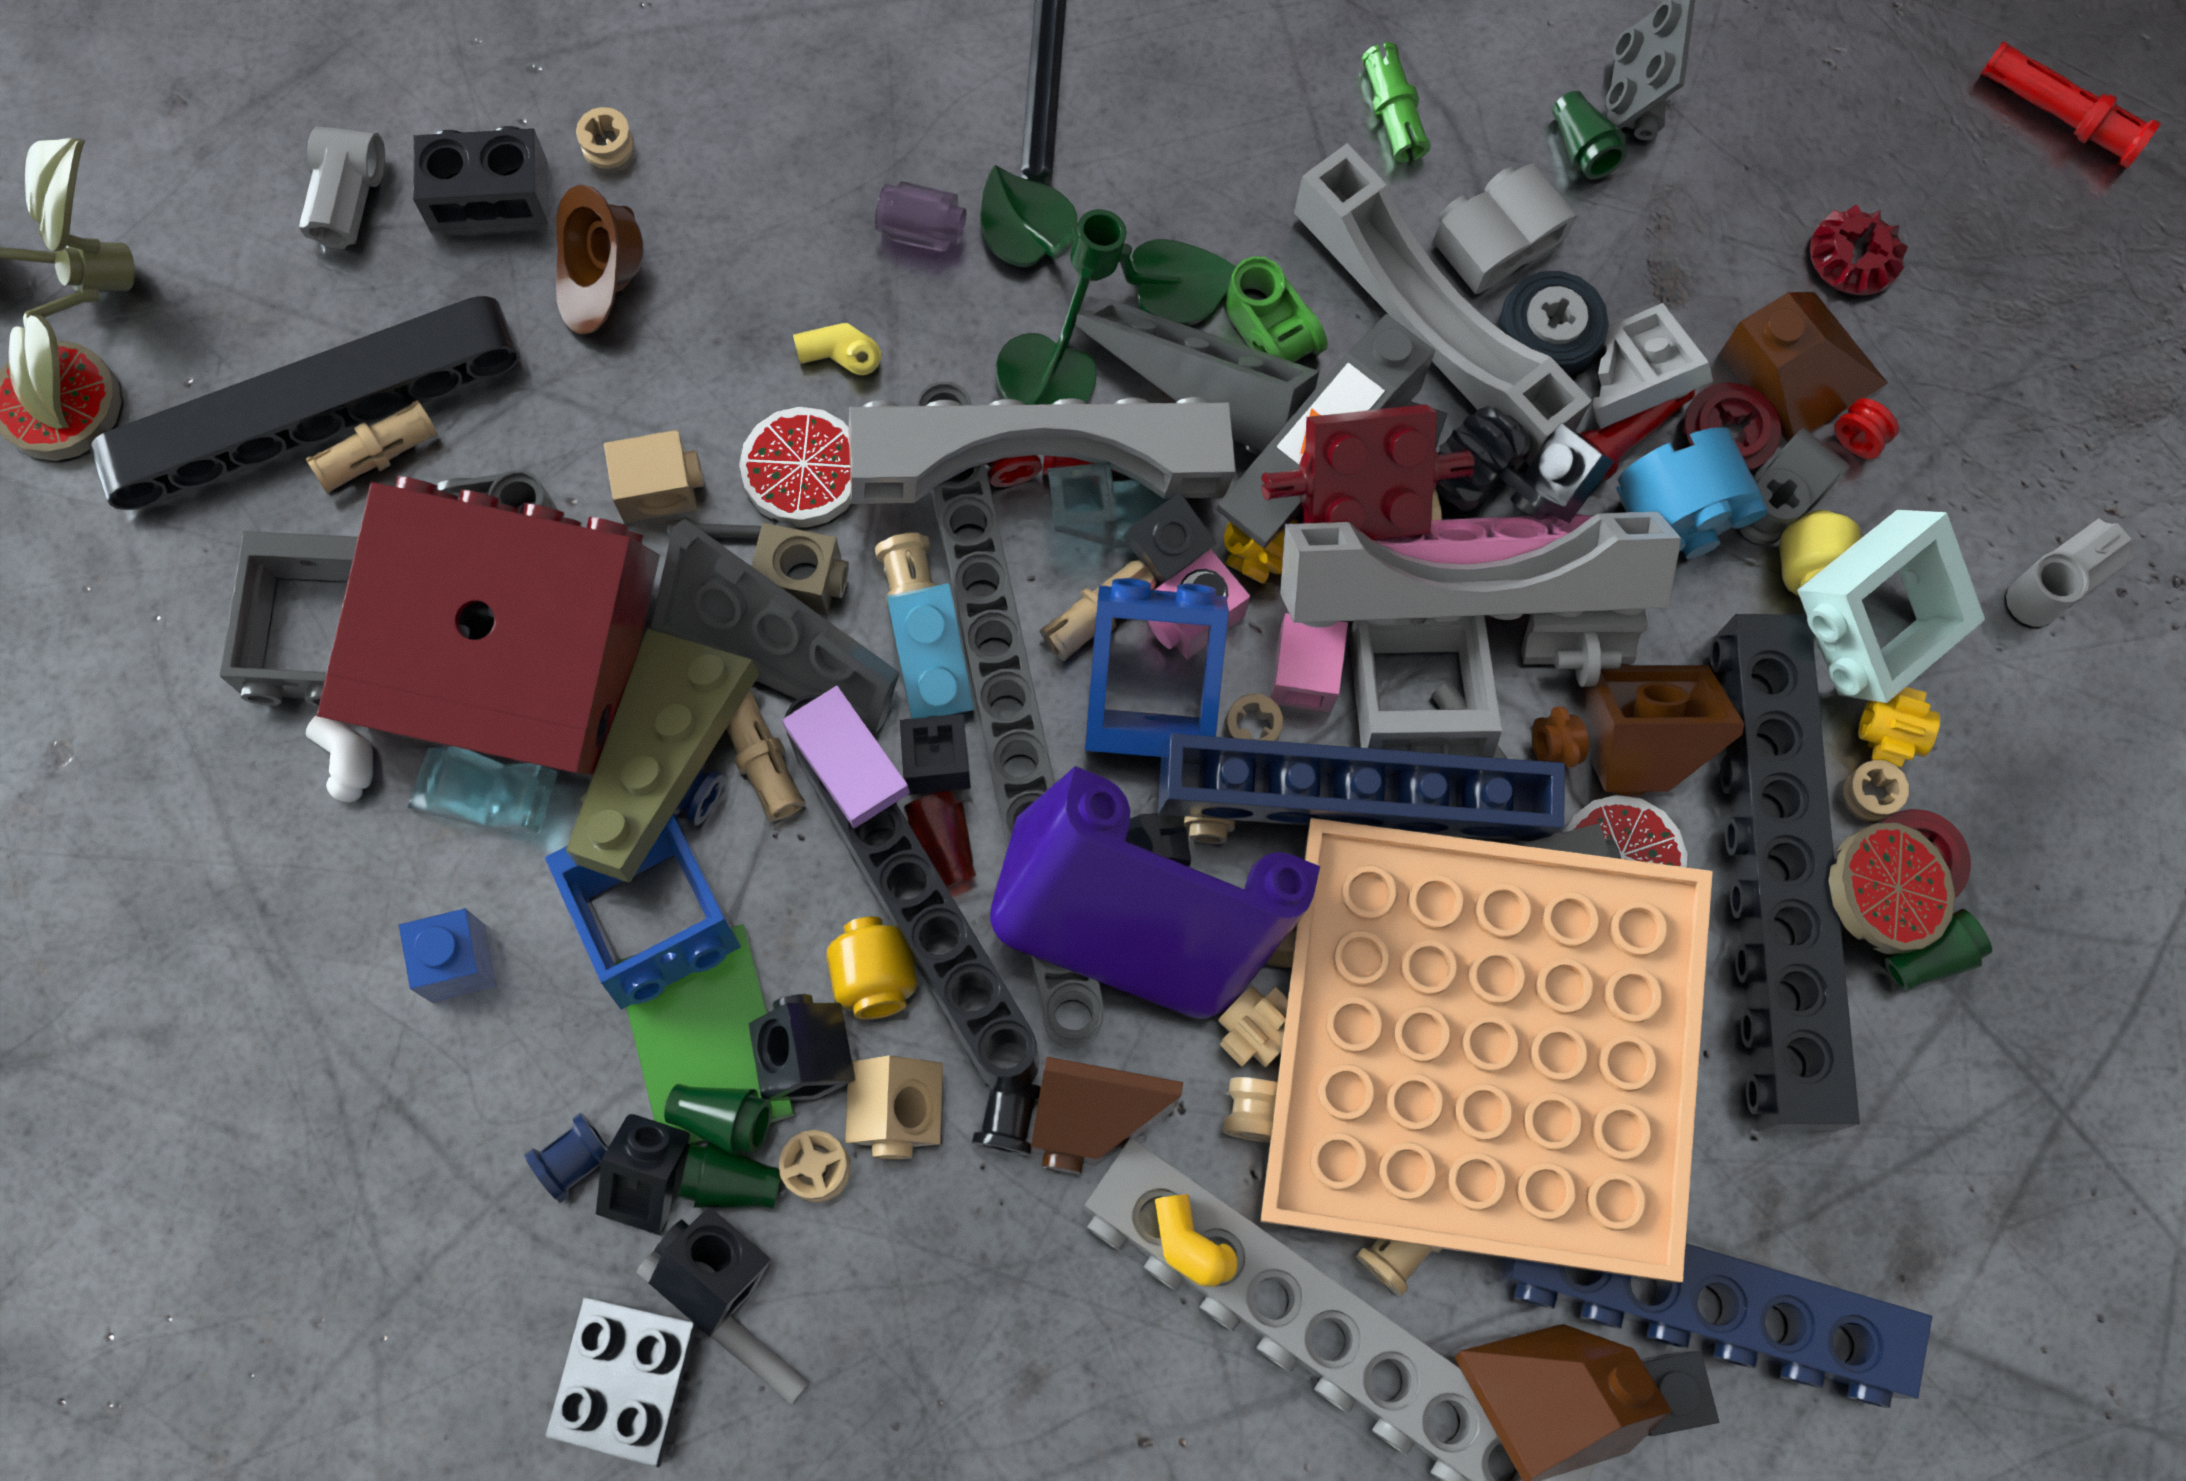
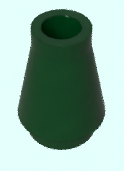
M1571 91L1556 101L1552 108V114L1558 122L1574 170L1584 173L1589 179H1599L1616 170L1627 155V148L1624 145L1625 134L1590 104L1580 91Z
M1960 909L1953 913L1952 920L1941 938L1923 949L1909 953L1893 954L1885 958V965L1896 984L1904 992H1909L1918 986L1980 968L1982 966V958L1992 953V946L1986 932L1977 919L1969 911Z
M678 1083L669 1093L665 1105L664 1118L666 1123L680 1126L732 1155L738 1156L743 1151L756 1153L761 1148L769 1130L772 1105L769 1100L759 1098L758 1092L755 1089L691 1087Z
M710 1142L707 1143V1147L690 1144L678 1198L695 1201L693 1208H708L710 1206L711 1208L765 1207L774 1209L781 1178L780 1170L777 1167L765 1165L741 1154L734 1156Z

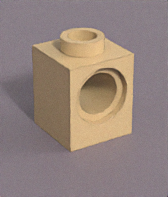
M678 430L604 443L612 498L624 524L697 510L694 488L704 486L702 468L697 450L686 451Z
M890 1055L852 1061L855 1081L849 1083L847 1088L845 1143L872 1146V1158L911 1159L913 1158V1147L940 1144L942 1062Z

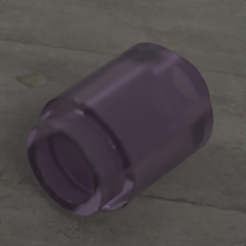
M904 181L899 182L898 186L885 184L877 203L875 229L878 232L888 234L890 241L946 253L950 243L959 244L962 239L967 210L966 208L958 207V195L956 193Z

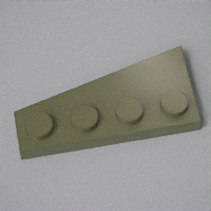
M647 628L566 848V852L576 865L628 883L631 882L758 678L759 672L752 659Z

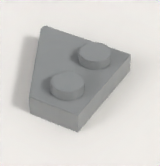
M1664 303L1609 325L1604 341L1606 354L1601 358L1598 372L1601 383L1600 396L1595 397L1593 400V409L1597 423L1600 428H1604L1668 400L1681 398L1690 391L1713 382L1708 360Z

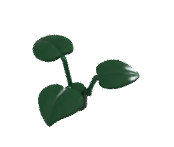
M994 165L986 179L980 202L981 230L990 250L1007 263L1018 267H1030L1038 263L1045 253L1053 259H1058L1072 247L1070 254L1071 263L1079 274L1057 343L1039 333H1026L1010 339L1001 349L996 362L995 377L1004 399L1021 401L1025 405H1051L1058 400L1068 398L1088 402L1096 383L1095 362L1088 354L1079 350L1068 349L1067 346L1090 281L1102 280L1112 275L1119 262L1126 282L1131 285H1140L1137 300L1143 311L1186 326L1201 322L1216 309L1228 293L1231 277L1236 266L1207 250L1168 239H1155L1139 245L1134 250L1132 259H1130L1132 247L1129 244H1124L1127 233L1126 226L1118 215L1108 210L1095 209L1085 213L1077 223V212L1073 204L1062 193L1041 182L1030 181L1013 175Z

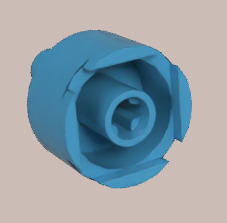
M1709 428L1692 433L1690 436L1694 445L1675 452L1670 442L1656 448L1631 464L1617 479L1621 487H1616V490L1626 513L1659 512L1681 537L1679 551H1683L1686 559H1693L1714 550L1721 543L1717 535L1732 527L1738 529L1760 520L1768 513L1763 502V496L1730 430L1727 428Z

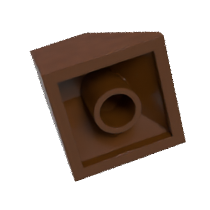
M1788 292L1739 322L1718 354L1741 384L1759 391L1772 403L1780 419L1781 435L1787 442L1802 427L1812 434L1847 412L1856 399H1868L1884 389L1888 384L1815 292Z
M1621 665L1619 669H1601L1597 685L1585 687L1590 759L1605 792H1615L1624 796H1640L1646 792H1669L1743 734L1744 722L1709 665Z
M1046 1056L1031 1142V1154L1043 1156L1042 1167L1081 1174L1083 1163L1097 1166L1124 1147L1131 1137L1133 1139L1137 1138L1173 1113L1182 1095L1184 1082Z
M1565 1324L1461 1350L1454 1357L1522 1481L1545 1480L1628 1454L1673 1412L1634 1348Z

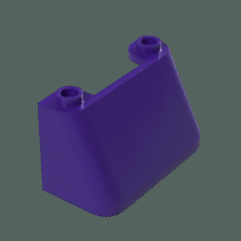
M1077 766L1073 767L1016 817L991 904L990 921L995 934L1003 943L1015 950L1187 1016L1207 1019L1226 1011L1240 997L1308 910L1314 897L1320 866L1288 853L1275 852L1267 854L1252 865L1247 876L1245 889L1126 842L1131 809L1125 794L1119 786L1110 780Z

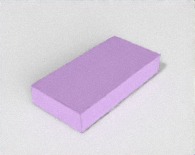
M835 686L782 719L785 730L854 829L910 794L907 783L838 686Z

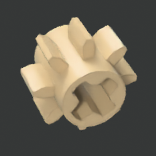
M1251 986L1219 1018L1218 1021L1230 1032L1223 1038L1220 1046L1241 1067L1254 1056L1266 1068L1281 1054L1288 997L1277 986L1266 997L1254 986Z

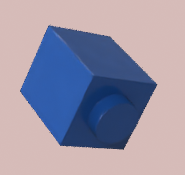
M466 908L399 924L410 990L432 1003L497 987L485 924Z

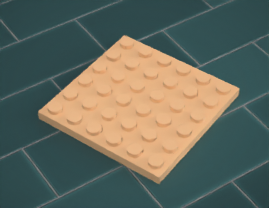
M1311 818L1305 860L1320 866L1313 900L1308 910L1297 922L1260 1222L1674 1283L1683 1282L1713 871Z

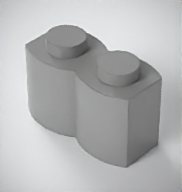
M1534 163L1516 171L1513 167H1508L1489 181L1484 193L1478 194L1471 199L1466 195L1460 196L1444 208L1438 218L1440 224L1433 243L1472 291L1478 294L1501 282L1521 265L1532 262L1562 242L1568 236L1578 215Z

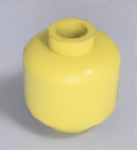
M1815 510L1791 522L1782 532L1779 545L1782 579L1787 589L1799 596L1797 590L1863 537L1858 524L1845 515L1828 510Z

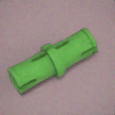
M1385 42L1383 43L1386 54L1385 58L1382 59L1377 44L1363 54L1362 62L1367 70L1376 96L1373 100L1376 118L1384 120L1393 147L1395 160L1400 163L1409 162V157L1406 149H1411L1415 161L1425 156L1429 152L1431 145L1429 139L1426 138L1417 111L1419 96L1416 87L1407 82L1397 45Z

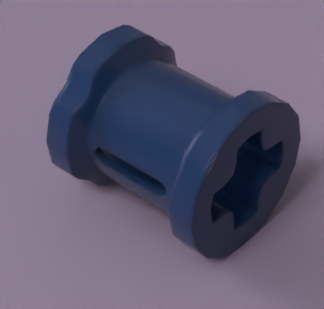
M581 1112L572 1118L573 1127L544 1149L538 1151L532 1148L524 1154L528 1165L538 1180L559 1203L569 1198V1188L601 1165V1160L609 1147L595 1126Z

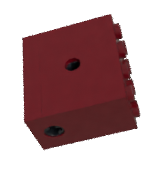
M397 476L395 487L371 482L317 717L574 773L594 775L639 651L660 555L642 544L643 535L628 531L627 525L618 522L589 517L587 528L581 527L582 522L564 517L565 513L562 511L525 503L523 514H520V509L501 504V499L491 495L461 490L458 500L457 495L437 490L438 486L435 484L404 476Z

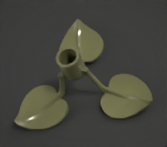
M74 138L37 141L32 144L26 157L25 197L27 209L32 219L39 222V235L42 237L46 247L50 251L57 252L0 247V259L55 264L56 274L62 285H70L73 290L78 291L26 311L23 317L24 327H14L10 334L9 371L14 392L21 405L33 418L57 429L70 428L64 418L60 403V365L57 339L53 328L45 317L84 302H98V291H129L133 286L135 277L134 260L127 244L123 242H100L99 239L81 238L69 234L78 166L85 140Z

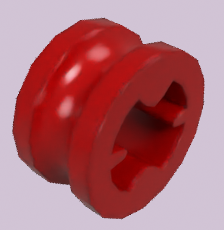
M1860 398L1856 399L1849 407L1847 414H1843L1836 421L1834 431L1837 439L1851 453L1861 458L1873 459L1881 454L1885 449V444L1890 443L1899 434V425L1891 411L1881 403L1872 399Z
M1037 455L1002 458L985 463L987 466L992 467L988 472L990 483L995 487H1009L1024 483L1034 478L1042 470V463Z

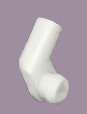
M316 715L307 726L306 736L331 753L329 767L331 777L327 781V790L333 798L339 801H356L361 797L363 788L370 786L373 777V748L365 737L343 722L317 717Z

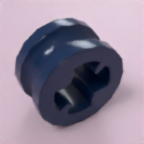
M704 765L674 811V814H679L681 811L688 813L687 819L694 825H699L706 819L716 804L724 785L725 776L718 771H712L710 774L703 771Z

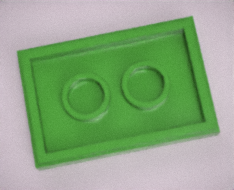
M744 924L732 927L741 948L727 954L725 959L716 967L703 972H693L666 986L664 991L656 998L641 1004H631L627 1007L654 1121L687 1131L680 1126L666 1123L664 1118L667 1098L672 1088L678 1083L691 1087L755 1089L758 1092L759 1098H761L749 1023L767 1014L768 1009ZM633 956L617 960L619 964ZM792 1100L770 1101L772 1105L770 1123L796 1116ZM689 1132V1146L690 1144L700 1145L708 1142Z

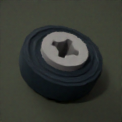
M1542 271L1521 280L1509 293L1503 304L1498 326L1505 334L1525 346L1550 356L1570 376L1585 369L1601 351L1608 331L1609 321L1606 304L1593 286L1580 276L1563 271Z

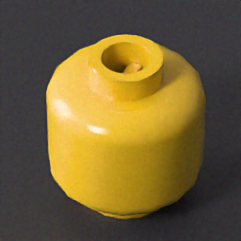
M875 916L858 918L845 924L843 927L844 933L834 939L826 950V962L836 1003H840L843 1009L854 1011V1016L861 1020L879 1019L899 1013L907 1006L906 999L913 995L919 981L915 961L899 930L895 926L883 925L882 919Z

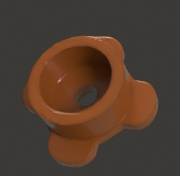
M1557 706L1551 709L1549 717L1535 719L1533 723L1532 747L1539 761L1565 763V766L1568 768L1575 767L1583 763L1587 758L1589 735L1580 717L1574 714L1569 715L1566 708Z

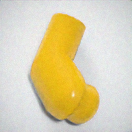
M1189 1194L1155 1199L1163 1255L1166 1262L1199 1286L1216 1287L1221 1282L1231 1280L1238 1268L1237 1255L1229 1245H1216L1194 1230Z

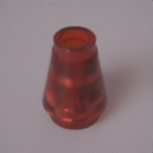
M953 790L936 792L904 806L908 818L907 822L947 888L977 876L973 867L974 861L964 802L956 801Z

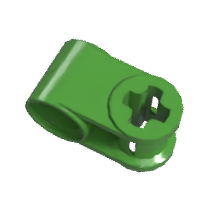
M1253 256L1244 259L1236 266L1225 301V311L1229 320L1250 348L1291 362H1296L1310 353L1318 356L1327 350L1328 342L1322 324L1314 312L1304 304L1277 263L1266 257ZM1257 289L1262 291L1267 298L1253 300L1242 291Z

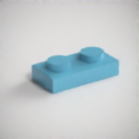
M949 583L887 595L911 719L944 716L975 710Z

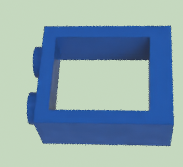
M1132 578L1114 579L1112 586L1099 585L1085 751L1161 757V751L1171 733L1216 737L1229 614L1227 596L1216 595L1215 588L1201 584H1180L1177 586V592L1151 590V583ZM1112 618L1209 626L1200 717L1105 709Z
M674 813L635 875L675 855L706 919L619 964L589 899L623 881L576 865L566 852L567 846L544 857L601 984L621 1010L631 1004H641L656 998L664 991L666 986L693 972H703L716 967L725 959L727 954L741 948Z

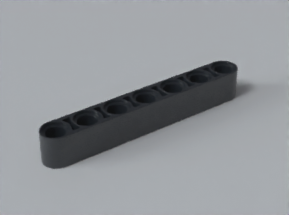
M476 296L109 430L97 436L91 442L90 450L109 505L120 510L140 509L354 430V427L364 422L370 424L386 418L411 405L416 400L423 404L503 374L517 364L520 355L500 303L492 297Z
M810 694L797 699L790 705L785 717L821 695ZM787 733L798 763L892 924L899 930L917 967L983 1080L992 1089L1000 1093L1014 1094L1025 1090L1034 1082L1039 1072L1040 1060L1034 1033L897 803L895 802L854 829ZM881 827L894 831L892 837L884 844L876 846L863 842L866 834L873 829ZM919 880L926 884L924 891L915 898L909 900L900 899L893 895L897 886L904 881ZM940 933H950L959 939L954 949L942 955L932 954L925 950L928 940ZM974 987L983 988L992 994L990 1002L984 1008L977 1011H967L957 1005L960 995ZM1015 1043L1026 1051V1055L1021 1063L1009 1069L999 1068L991 1063L990 1056L999 1045Z

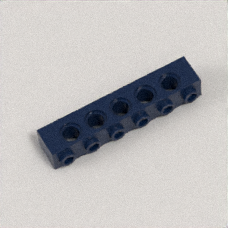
M1173 733L1170 734L1161 751L1158 814L1298 825H1309L1310 819L1315 818L1436 835L1534 841L1546 838L1564 828L1565 763Z
M1687 1243L1685 1245L1683 1282L1674 1283L1655 1280L1657 1292L1653 1301L1648 1305L1635 1297L1631 1288L1632 1276L1591 1270L1588 1281L1583 1285H1579L1568 1277L1564 1266L1510 1258L1502 1259L1497 1281L1515 1286L1514 1298L1522 1302L1555 1309L1556 1301L1559 1299L1582 1306L1580 1318L1596 1324L1621 1329L1623 1319L1649 1326L1647 1338L1663 1344L1688 1349L1690 1339L1714 1345L1713 1357L1727 1363L1755 1368L1758 1358L1781 1365L1780 1377L1798 1384L1823 1388L1825 1378L1849 1385L1848 1398L1873 1406L1890 1408L1892 1398H1919L1932 1315ZM1706 1286L1715 1290L1722 1301V1314L1714 1324L1704 1319L1698 1307L1700 1292ZM1773 1306L1779 1308L1788 1321L1787 1336L1780 1344L1770 1337L1765 1325L1766 1315ZM1840 1326L1848 1330L1854 1341V1353L1847 1363L1837 1356L1833 1347V1337Z

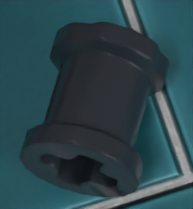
M985 1082L984 1088L989 1091V1097L981 1131L974 1132L972 1144L1010 1154L1030 1156L1031 1143L1027 1141L1034 1103L1039 1100L1041 1087L1031 1084L1025 1090L1011 1094L1000 1093L992 1089Z

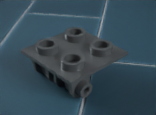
M1695 0L1662 1L1653 12L1633 27L1626 28L1615 42L1612 57L1615 60L1612 84L1605 102L1608 109L1607 118L1619 129L1626 126L1634 130V136L1640 140H1652L1657 137L1658 132L1665 126L1667 103L1665 100L1669 95L1684 86Z

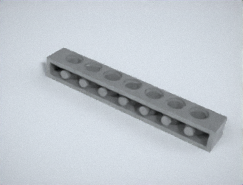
M1132 1137L1128 1140L1084 1205L1083 1211L1093 1217L1087 1226L1092 1233L1118 1251H1121L1126 1242L1149 1257L1143 1266L1148 1273L1175 1291L1179 1289L1182 1282L1205 1297V1300L1199 1307L1203 1312L1232 1332H1234L1239 1323H1242L1262 1338L1256 1349L1286 1371L1291 1373L1297 1363L1320 1379L1314 1390L1342 1411L1349 1414L1354 1405L1360 1407L1378 1420L1372 1432L1401 1453L1408 1455L1413 1446L1436 1462L1430 1473L1438 1480L1495 1481L1489 1472L1488 1459L1491 1451L1501 1444V1441L1459 1367ZM1189 1194L1194 1230L1209 1240H1218L1232 1247L1238 1259V1268L1235 1276L1228 1282H1221L1216 1287L1197 1285L1176 1271L1164 1258L1161 1238H1154L1143 1230L1139 1219L1141 1208L1148 1202L1155 1201L1158 1198ZM1262 1280H1275L1282 1284L1288 1293V1308L1284 1315L1277 1320L1262 1316L1255 1307L1254 1291ZM1323 1319L1336 1322L1342 1328L1345 1335L1343 1352L1331 1361L1320 1357L1315 1352L1311 1341L1314 1327ZM1382 1360L1394 1363L1400 1370L1403 1381L1399 1394L1387 1402L1379 1399L1370 1386L1371 1371ZM1442 1401H1447L1456 1408L1460 1417V1427L1453 1439L1442 1443L1430 1431L1429 1415L1435 1405ZM1596 1464L1541 1481H1587ZM1516 1472L1510 1481H1522L1519 1473Z

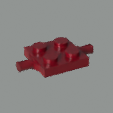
M1427 404L1306 417V447L1298 470L1263 473L1261 481L1264 484H1261V490L1264 499L1267 501L1299 496L1304 508L1303 524L1349 522L1371 540L1431 534L1432 500L1438 480L1460 477L1470 478L1474 470L1469 466H1474V460L1469 450L1437 454L1435 448L1437 411Z

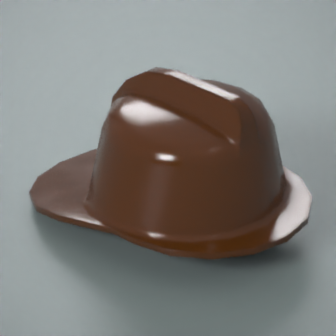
M579 184L569 188L560 201L556 216L558 244L556 297L562 320L570 330L585 335L596 331L606 321L614 304L615 293L623 290L640 270L643 260V239L631 208L608 204L606 199L594 187Z

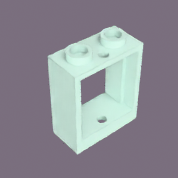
M1896 510L1797 590L1807 614L1808 625L1816 637L1828 668L1829 678L1835 686L1838 695L1883 703L1889 702L1985 620L1946 512ZM1899 571L1917 620L1880 650L1862 599L1895 572Z

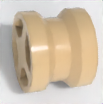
M1246 1077L1231 1078L1228 1093L1234 1100L1232 1113L1224 1119L1222 1133L1240 1139L1270 1143L1277 1082Z
M809 1130L802 1131L792 1137L784 1146L779 1159L780 1176L789 1190L802 1200L818 1203L829 1201L842 1192L849 1181L851 1164L850 1157L844 1146L836 1138L827 1132Z

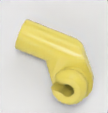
M840 323L793 334L800 364L830 358L857 375H867L879 366L881 351L878 344L848 323Z

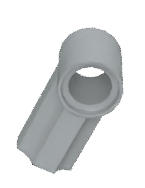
M315 126L308 140L307 162L311 180L299 229L305 238L315 240L325 247L345 249L349 244H356L369 187H377L384 175V142L381 135L375 132Z
M2098 518L2057 549L2040 557L2008 587L2006 600L2009 610L2019 621L2032 627H2042L2052 623L2076 602L2133 561L2135 556L2131 548L2132 538L2118 523L2111 524Z

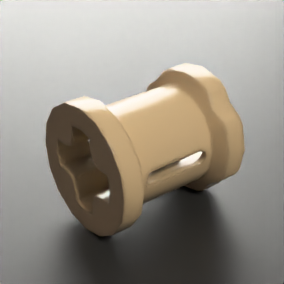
M904 533L892 536L876 545L877 561L885 565L890 589L887 595L938 585L932 582L926 555L931 550L928 536L919 533ZM885 596L887 609L889 610L887 597Z
M1378 1239L1370 1249L1362 1248L1356 1255V1258L1383 1285L1398 1296H1402L1409 1288L1406 1281L1432 1251L1440 1253L1442 1249Z

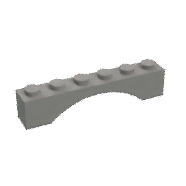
M1348 143L1302 176L1294 214L1389 316L1435 350L1432 362L1477 410L1486 406L1495 407L1505 415L1509 414L1522 425V430L1532 439L1530 450L1525 460L1529 466L1560 423L1576 431L1592 400L1550 356L1533 350L1505 334L1483 317L1457 292L1417 241L1402 216L1388 185Z
M1201 397L1184 398L1176 403H1148V401L1141 398H1125L1114 404H1087L1080 399L1068 398L1058 400L1051 405H1025L1023 402L1014 399H1002L989 405L964 406L952 400H937L926 406H898L890 401H872L862 407H849L851 504L915 503L938 484L969 468L1002 458L1031 455L1072 457L1107 466L1139 481L1164 499L1172 498L1179 492L1184 498H1223L1236 472L1229 402L1210 403L1209 400Z
M1659 512L1600 513L1590 518L1571 533L1537 550L1504 560L1475 564L1430 562L1400 554L1371 540L1349 522L1285 524L1280 595L1293 622L1303 623L1311 627H1329L1337 621L1365 620L1377 625H1389L1396 623L1399 619L1428 618L1437 622H1454L1459 620L1461 616L1489 615L1502 620H1513L1520 618L1523 614L1552 613L1561 617H1577L1582 615L1584 611L1612 610L1624 615H1636L1644 612L1645 609L1669 608L1681 537Z

